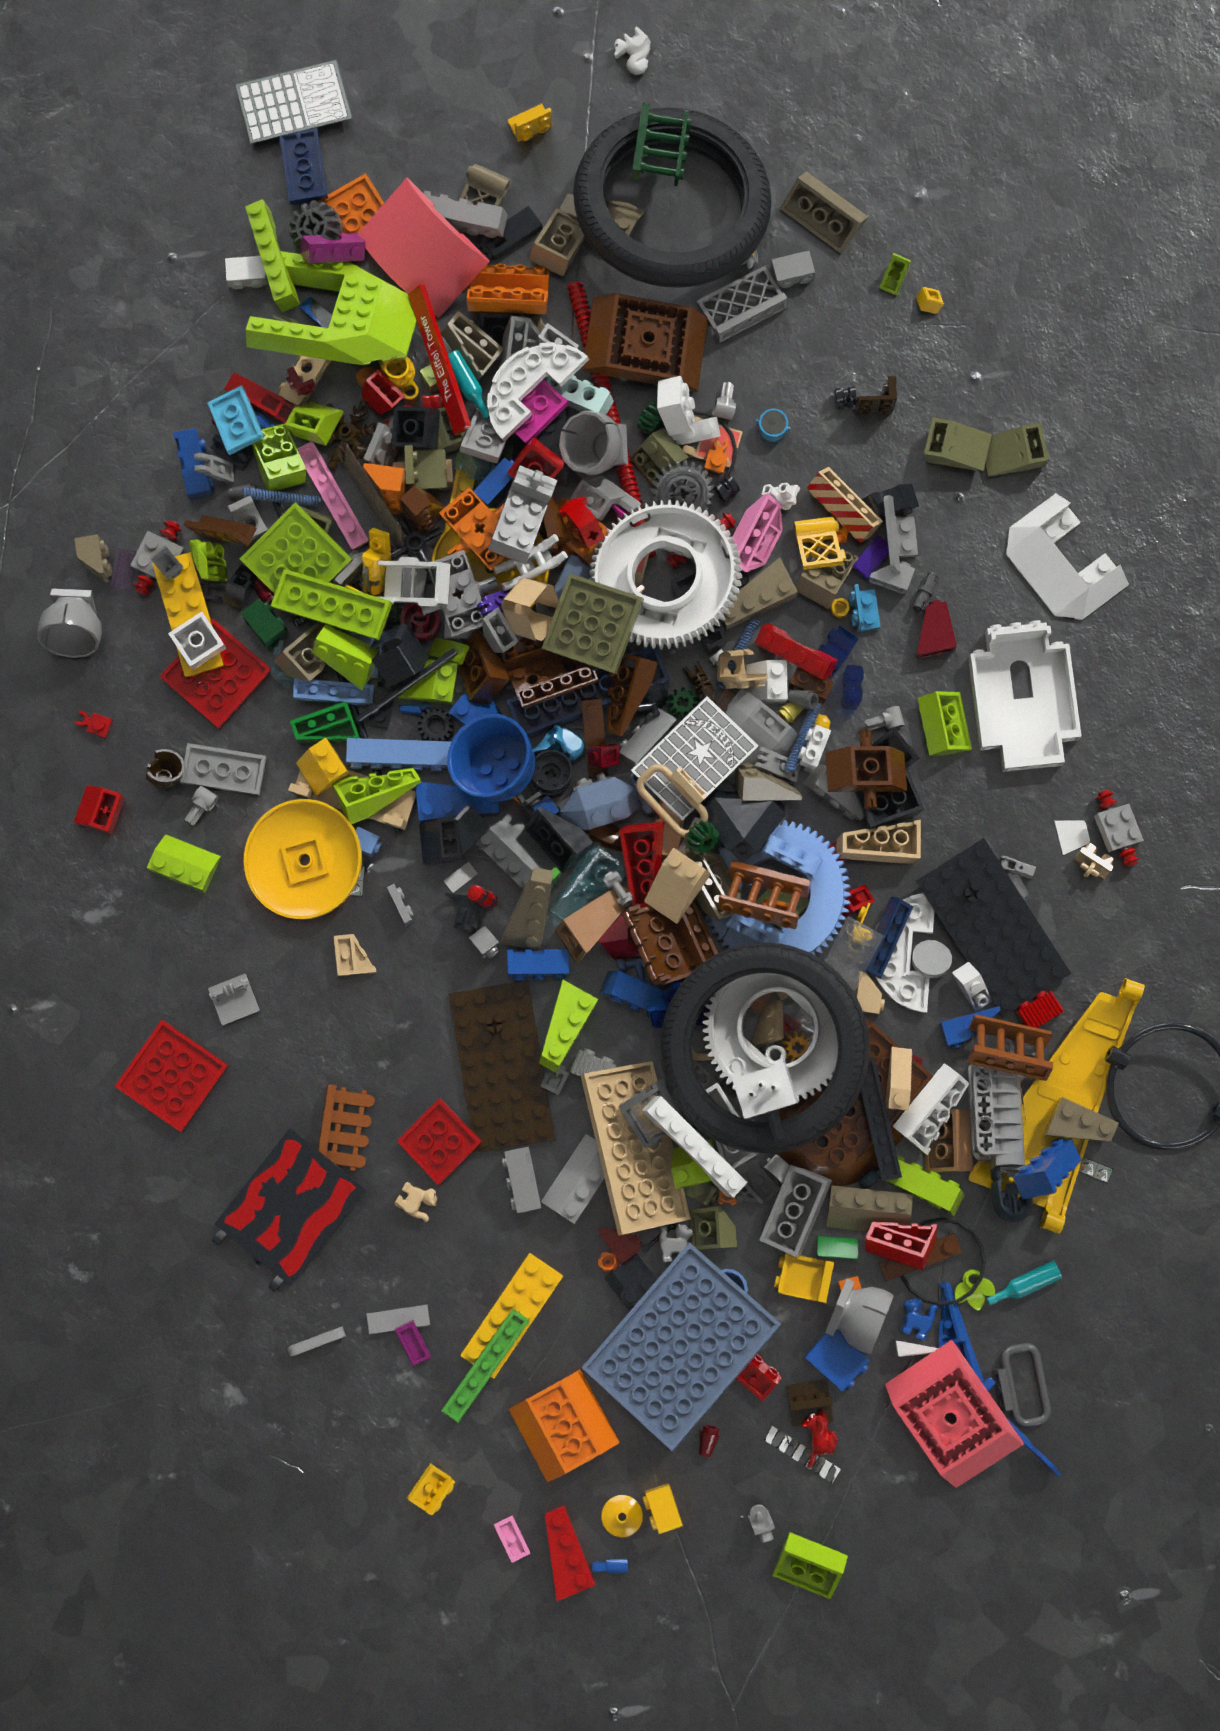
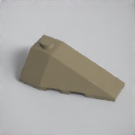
M567 194L560 210L577 218L573 194ZM605 199L606 206L613 220L632 238L645 211L629 203Z

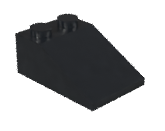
M909 772L906 773V792H876L878 808L875 810H870V808L865 810L864 793L854 792L869 828L917 816L924 809Z
M541 807L535 811L524 828L563 873L577 864L593 843L588 834L584 833L580 827Z

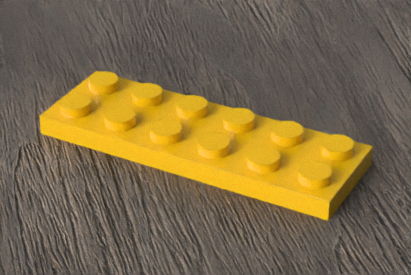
M191 552L175 556L183 568L181 569L182 572L174 579H167L157 566L152 563L171 630L173 631L200 612H203L212 626ZM177 647L185 677L224 667L221 654L219 653L192 670Z
M529 1253L460 1356L474 1365L512 1309H515L530 1321L491 1375L494 1379L563 1275Z

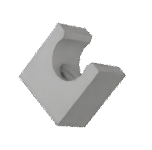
M248 496L228 507L235 522L245 524L256 523L255 527L257 529L248 546L250 549L267 531V528L251 496Z

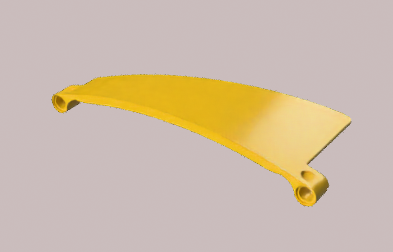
M1125 978L1117 997L1103 992L1098 993L1049 1059L1050 1062H1053V1070L1047 1081L1035 1079L1023 1095L1025 1114L1022 1102L1025 1165H1028L1033 1157L1039 1156L1042 1149L1050 1147L1053 1140L1058 1138L1063 1140L1070 1139L1068 1137L1043 1135L1059 1098L1063 1097L1098 1113L1106 1090V1078L1110 1066L1108 1062L1104 1061L1105 1054L1112 1045L1120 1048L1145 985ZM1072 1138L1081 1161L1073 1171L1068 1172L1069 1176L1062 1179L1063 1184L1060 1187L1055 1186L1057 1191L1054 1194L1033 1197V1204L1045 1207L1040 1228L1057 1234L1061 1233L1065 1223L1067 1206L1088 1139ZM977 1161L973 1171H970L969 1180L991 1188V1184L994 1181L991 1180L990 1161ZM1001 1174L1003 1177V1182L1001 1183L1002 1192L1006 1189L1007 1184L1015 1183L1013 1177H1007V1174Z

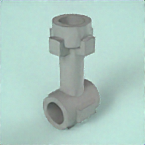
M618 872L606 874L602 881L607 889L613 888L617 893L619 905L622 904L623 907H627L632 904L633 896L630 892L626 893L619 884L622 879Z

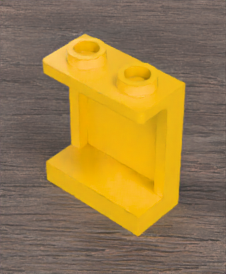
M785 1252L784 1256H780L778 1268H781L780 1276H776L774 1288H777V1293L826 1303L834 1262L804 1256L795 1257Z

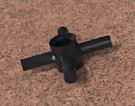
M405 517L399 518L397 521L403 529L406 539L404 546L391 552V561L409 552L412 555H417L420 562H430L424 552L426 542L443 534L441 528L437 527L424 535H420L419 533H413ZM417 540L420 542V545L418 547H411L410 543Z

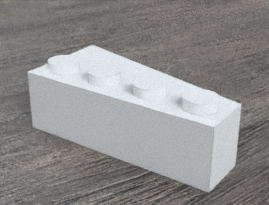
M944 1063L910 1104L909 1111L905 1110L893 1127L928 1155L931 1150L929 1146L932 1140H937L940 1135L938 1132L943 1122L947 1123L952 1106H957L969 1083Z

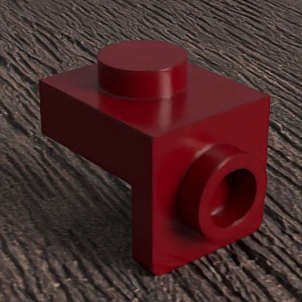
M294 366L286 369L288 376L285 377L290 388H295L298 396L302 394L308 395L316 388L313 379L302 383Z

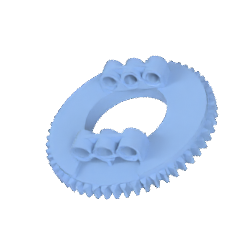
M784 820L782 825L779 823L773 833L770 834V837L758 853L755 852L743 862L757 866L764 861L775 859L805 874L808 880H811L810 901L807 910L798 920L797 929H778L761 920L746 918L738 914L720 921L707 915L705 918L712 920L708 926L710 928L715 927L712 933L714 935L719 934L717 941L724 940L722 943L724 948L727 946L732 948L750 943L769 942L793 946L815 955V951L823 953L821 946L829 947L826 942L827 940L835 941L831 935H839L836 928H843L840 920L846 921L847 919L842 913H849V910L844 908V906L850 905V902L845 900V898L850 897L851 894L845 892V890L851 888V886L845 884L850 879L848 876H843L847 872L846 868H841L844 862L837 861L841 856L839 854L833 855L836 849L834 847L829 848L831 844L829 841L823 843L825 837L821 835L817 838V831L810 834V827L803 831L802 824H799L796 828V823L793 821L788 826V822ZM726 847L718 848L721 852L719 856L723 858L729 870L732 860L740 862ZM741 882V884H740V886H739V888H740L741 891H742V886H743V883H744V882Z

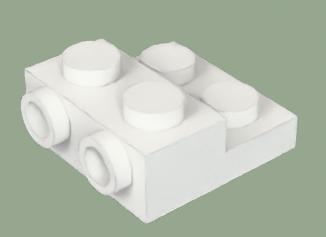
M815 725L813 729L809 728L805 737L808 740L807 745L801 748L798 758L801 759L799 765L804 766V771L811 773L817 768L831 730L819 725Z

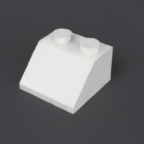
M765 660L746 665V674H768L765 686H751L746 688V691L764 704L787 703V660Z

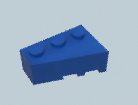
M568 949L525 950V952L507 950L509 979L513 978L514 982L525 981V978L532 977L534 981L545 980V977L563 980L566 979L565 976H570Z

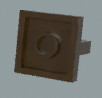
M827 1379L786 1385L792 1427L801 1426L803 1421L812 1413L818 1415L819 1409L824 1410L828 1422L833 1421L831 1408L833 1404L832 1397L829 1394Z

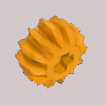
M794 1031V1038L787 1034L786 1038L789 1042L785 1040L781 1042L782 1045L787 1046V1048H784L785 1052L788 1053L785 1060L791 1057V1063L795 1059L800 1058L810 1047L811 1044L808 1045V1042L812 1038L808 1037L804 1040L805 1032H802L800 1037H798L797 1031ZM795 1043H798L803 1048V1050H800V1053L792 1049Z

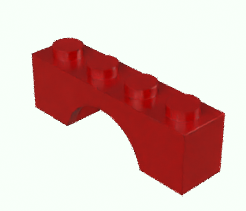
M772 624L762 625L754 642L822 680L830 678L838 661L836 658L820 650H815L798 643L789 637L787 632Z

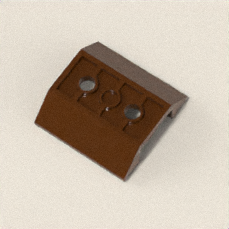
M529 638L518 640L517 644L501 653L509 678L523 709L598 682L599 680L593 666L543 650L542 646L545 638L542 641L537 639L535 641ZM568 666H575L573 670H566ZM530 680H538L535 684H528Z

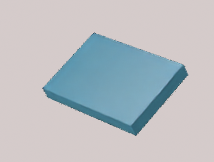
M242 385L207 402L229 455L265 438Z

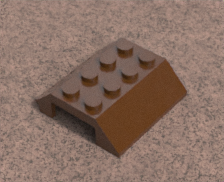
M694 900L678 924L651 906L640 909V906L636 905L623 911L622 916L625 923L630 928L629 932L635 945L639 948L638 952L643 963L647 966L648 975L656 986L663 987L685 980L700 964L718 954Z

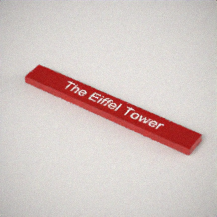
M418 285L408 296L454 435H460L471 427V423L425 285Z

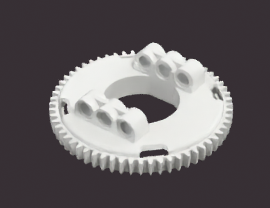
M662 500L660 505H656L655 501H653L652 507L645 503V509H641L638 506L637 512L631 509V515L628 516L624 513L625 519L617 518L619 522L617 525L611 523L612 530L606 528L608 536L604 535V542L597 543L600 549L594 548L597 555H592V560L595 562L590 563L593 570H589V574L593 577H590L589 580L644 598L629 641L632 643L636 639L638 646L643 641L644 647L651 643L652 649L656 647V644H659L660 649H663L664 644H666L668 649H670L673 643L676 648H678L679 642L686 646V640L693 644L694 637L700 641V634L702 633L707 637L706 630L709 629L714 632L713 625L720 626L718 620H726L723 614H730L728 607L734 608L731 600L737 601V596L734 593H740L739 588L736 586H741V581L737 579L742 578V574L739 573L742 571V566L738 565L742 562L740 558H737L740 556V553L736 550L738 548L737 544L733 543L734 538L729 537L731 535L729 530H726L724 524L720 525V520H715L713 514L708 517L709 513L707 510L702 513L701 507L699 506L695 510L693 504L687 508L686 502L680 506L678 500L675 505H672L671 500H668L667 505H664ZM647 514L651 515L650 521L642 523L637 527L630 526V522L635 524L640 520L648 518ZM719 542L722 543L726 551V554L730 555V559L725 558V555L723 553L722 548L719 545ZM658 548L668 550L671 553L674 552L689 559L692 558L696 563V577L691 588L680 598L669 602H663L642 595L635 585V573L640 561L648 553Z

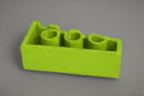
M565 980L562 981L539 1061V1064L557 1073L598 1001L597 998Z
M897 1155L902 1177L884 1182L902 1191L907 1190L909 1194H913L918 1199L927 1200V1203L937 1209L944 1208L948 1211L949 1215L954 1217L965 1196L959 1188L960 1185L952 1180L945 1182L940 1179L941 1175L930 1171V1173L922 1171V1166L914 1162L910 1165L904 1162L905 1158Z

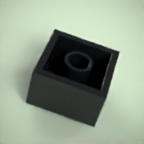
M394 407L392 446L405 449L404 445H412L413 449L438 450L440 410L431 407Z

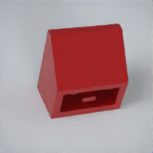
M87 785L73 823L112 835L125 797L118 792Z

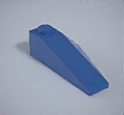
M467 693L462 695L449 711L452 719L461 726H464L476 717H482V715H503L494 701L490 704L469 701Z

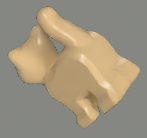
M406 1182L402 1191L407 1193L408 1196L406 1199H403L399 1195L395 1201V1206L402 1208L408 1215L427 1222L429 1220L428 1215L419 1212V1208L422 1202L428 1206H437L438 1198L436 1191L432 1188L424 1191Z

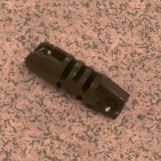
M694 662V667L698 671L694 675H692L687 666L684 667L683 671L700 701L708 697L716 704L713 696L716 694V691L699 662Z

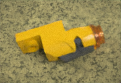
M372 528L369 530L370 548L362 555L363 591L365 594L382 597L386 566L378 565V561H391L390 534Z

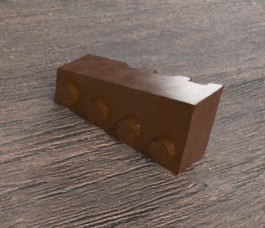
M415 485L400 498L405 519L420 535H424L434 529V525L442 518L439 512L446 507L434 494L426 492Z

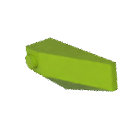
M414 768L389 771L387 775L380 776L373 773L369 774L370 777L359 779L358 776H352L332 783L343 814L353 824L371 817L420 784L421 779Z

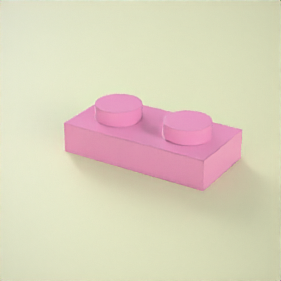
M513 1515L494 1524L512 1563L530 1554V1550Z

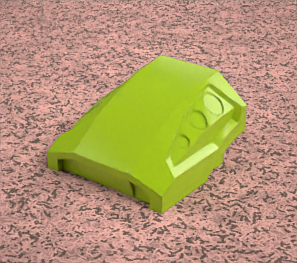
M197 539L190 540L188 542L190 552L201 578L215 582H227L223 546L220 543L201 542Z

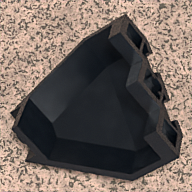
M714 790L701 802L708 812V822L715 826L719 833L718 837L724 846L742 863L755 852L758 853L770 837V834L773 833L786 815L785 806L779 800L742 801L737 791Z

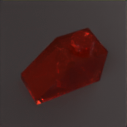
M598 1229V1232L621 1264L641 1250L639 1245L642 1242L636 1234L631 1235L629 1233L618 1236L617 1230Z

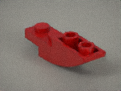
M233 372L224 390L229 392L242 385L251 406L262 410L282 423L287 422L295 406L270 390Z

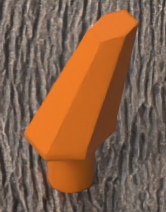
M841 525L839 531L836 532L838 543L847 542L849 531Z

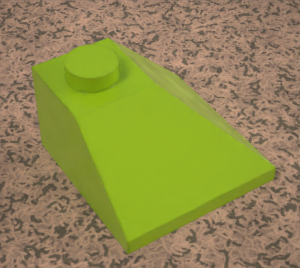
M712 1139L705 1140L714 1149ZM681 1147L673 1148L671 1170L675 1188H687L711 1182V1179L685 1150Z

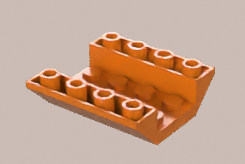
M505 264L486 265L471 282V288L468 289V311L546 315L549 269L541 265L526 267L520 264L515 266H506Z
M581 1369L509 1408L547 1483L620 1443Z

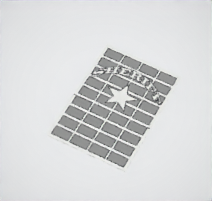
M706 697L631 771L639 778L641 774L655 764L665 765L672 773L681 766L702 790L709 795L758 745L711 699ZM661 772L654 773L645 782V785L681 820H684L695 809Z

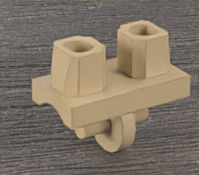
M1091 843L1085 848L1083 847L1074 860L1081 864L1080 867L1086 871L1083 875L1087 878L1089 874H1092L1096 878L1100 876L1105 879L1113 869V857L1104 854L1102 858H1099L1095 855L1098 849Z

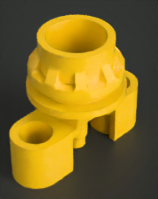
M408 357L391 359L386 362L378 360L381 371L405 395L403 401L407 404H415L419 400L420 394L418 386L413 381L415 368L412 361ZM408 390L415 391L413 396H407L405 393Z

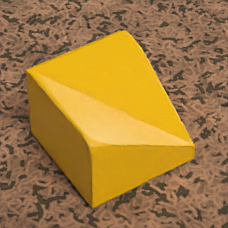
M922 287L916 296L921 311L937 314L944 305L938 290Z

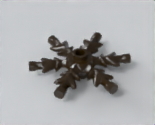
M363 398L360 400L358 408L355 405L353 406V415L349 414L351 421L349 423L344 422L345 415L341 416L337 424V431L332 433L329 439V444L334 439L339 441V445L333 447L335 451L328 455L332 459L327 467L332 470L335 469L338 460L343 462L342 452L345 453L346 443L352 446L351 451L352 453L355 451L357 460L360 457L363 463H368L364 460L368 448L362 447L365 443L358 442V437L361 435L366 439L367 435L373 437L377 426H375L376 422H373L368 427L367 424H364L362 428L357 427V423L363 421L361 417L368 413V410H364L368 403ZM331 403L325 405L334 408Z

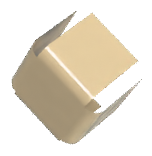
M521 578L503 599L501 607L506 621L514 634L535 641L536 639L542 641L547 635L553 617L537 613L529 607L532 603H541L557 608L559 601L553 585L530 578Z

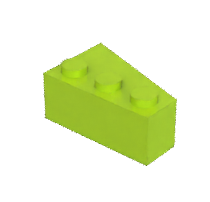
M325 624L315 640L312 653L363 691L374 670L375 665L371 659L378 656L380 649L376 647L370 649L371 645Z

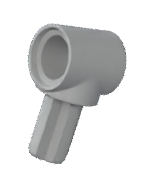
M724 382L722 384L721 396L716 398L713 406V416L728 420L733 419L736 403L732 399L734 385L731 382Z
M899 706L887 708L881 712V716L864 721L866 730L885 727L886 730L890 731L893 727L899 729L905 726Z
M200 786L192 797L194 805L186 816L185 821L194 826L204 811L212 810L218 800V796Z

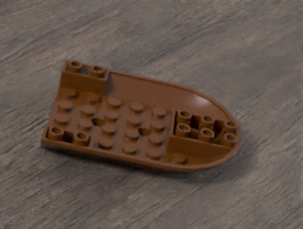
M865 1018L869 1033V1058L875 1057L885 1100L891 1047H901ZM913 1058L909 1106L933 1078V1075ZM821 1084L822 1091H818L815 1088L814 1096L807 1092V1099L800 1095L798 1103L779 1108L778 1113L781 1121L794 1117L809 1108L818 1100L827 1086ZM861 1092L853 1104V1115L849 1117L845 1115L835 1127L823 1135L826 1138V1145L824 1147H819L816 1139L804 1146L778 1152L781 1158L789 1166L794 1165L832 1180L830 1186L853 1184L877 1168ZM886 1108L896 1146L904 1136L893 1125L905 1110Z

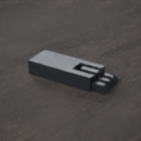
M527 206L506 220L503 238L506 239L505 243L495 248L496 244L501 243V237L490 238L483 235L481 236V242L476 244L475 247L478 250L481 249L480 252L489 261L492 259L497 260L541 231L543 226L532 209Z

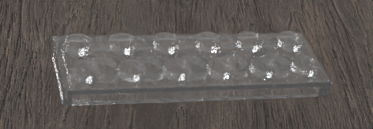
M848 916L825 962L834 968L848 983L853 992H855L884 935ZM800 1006L793 1021L814 1033L813 1017Z

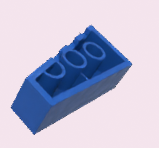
M421 782L415 786L420 823L438 818L457 817L468 804L481 817L498 816L500 814L498 802L476 798L462 791L457 786Z

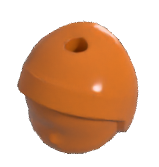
M364 367L356 373V379L362 388L365 381L375 373L373 367Z

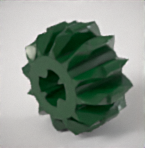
M656 401L649 402L637 420V427L645 434L651 435L658 431L663 424Z
M682 687L679 693L678 689L675 688V695H668L671 701H666V706L670 707L667 712H675L673 717L676 719L680 715V720L682 721L685 715L687 716L700 703L695 701L698 699L697 694L691 696L693 690L689 689L686 693L685 687ZM681 700L683 703L687 702L685 708L682 705L679 706Z
M701 820L698 824L694 823V826L689 828V832L685 834L686 839L684 842L692 853L702 856L705 852L709 853L711 848H715L714 844L719 841V833L712 823Z

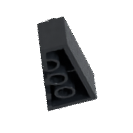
M566 408L537 436L539 442L562 460L559 442L561 431L567 432V430L562 429L566 424ZM564 462L563 468L554 479L557 480L556 485L567 487V464Z
M696 568L671 581V589L677 599L688 592L693 585L696 577ZM721 619L718 620L720 626L713 625L714 632L709 629L706 630L707 637L703 633L700 634V641L708 655L726 645V637Z

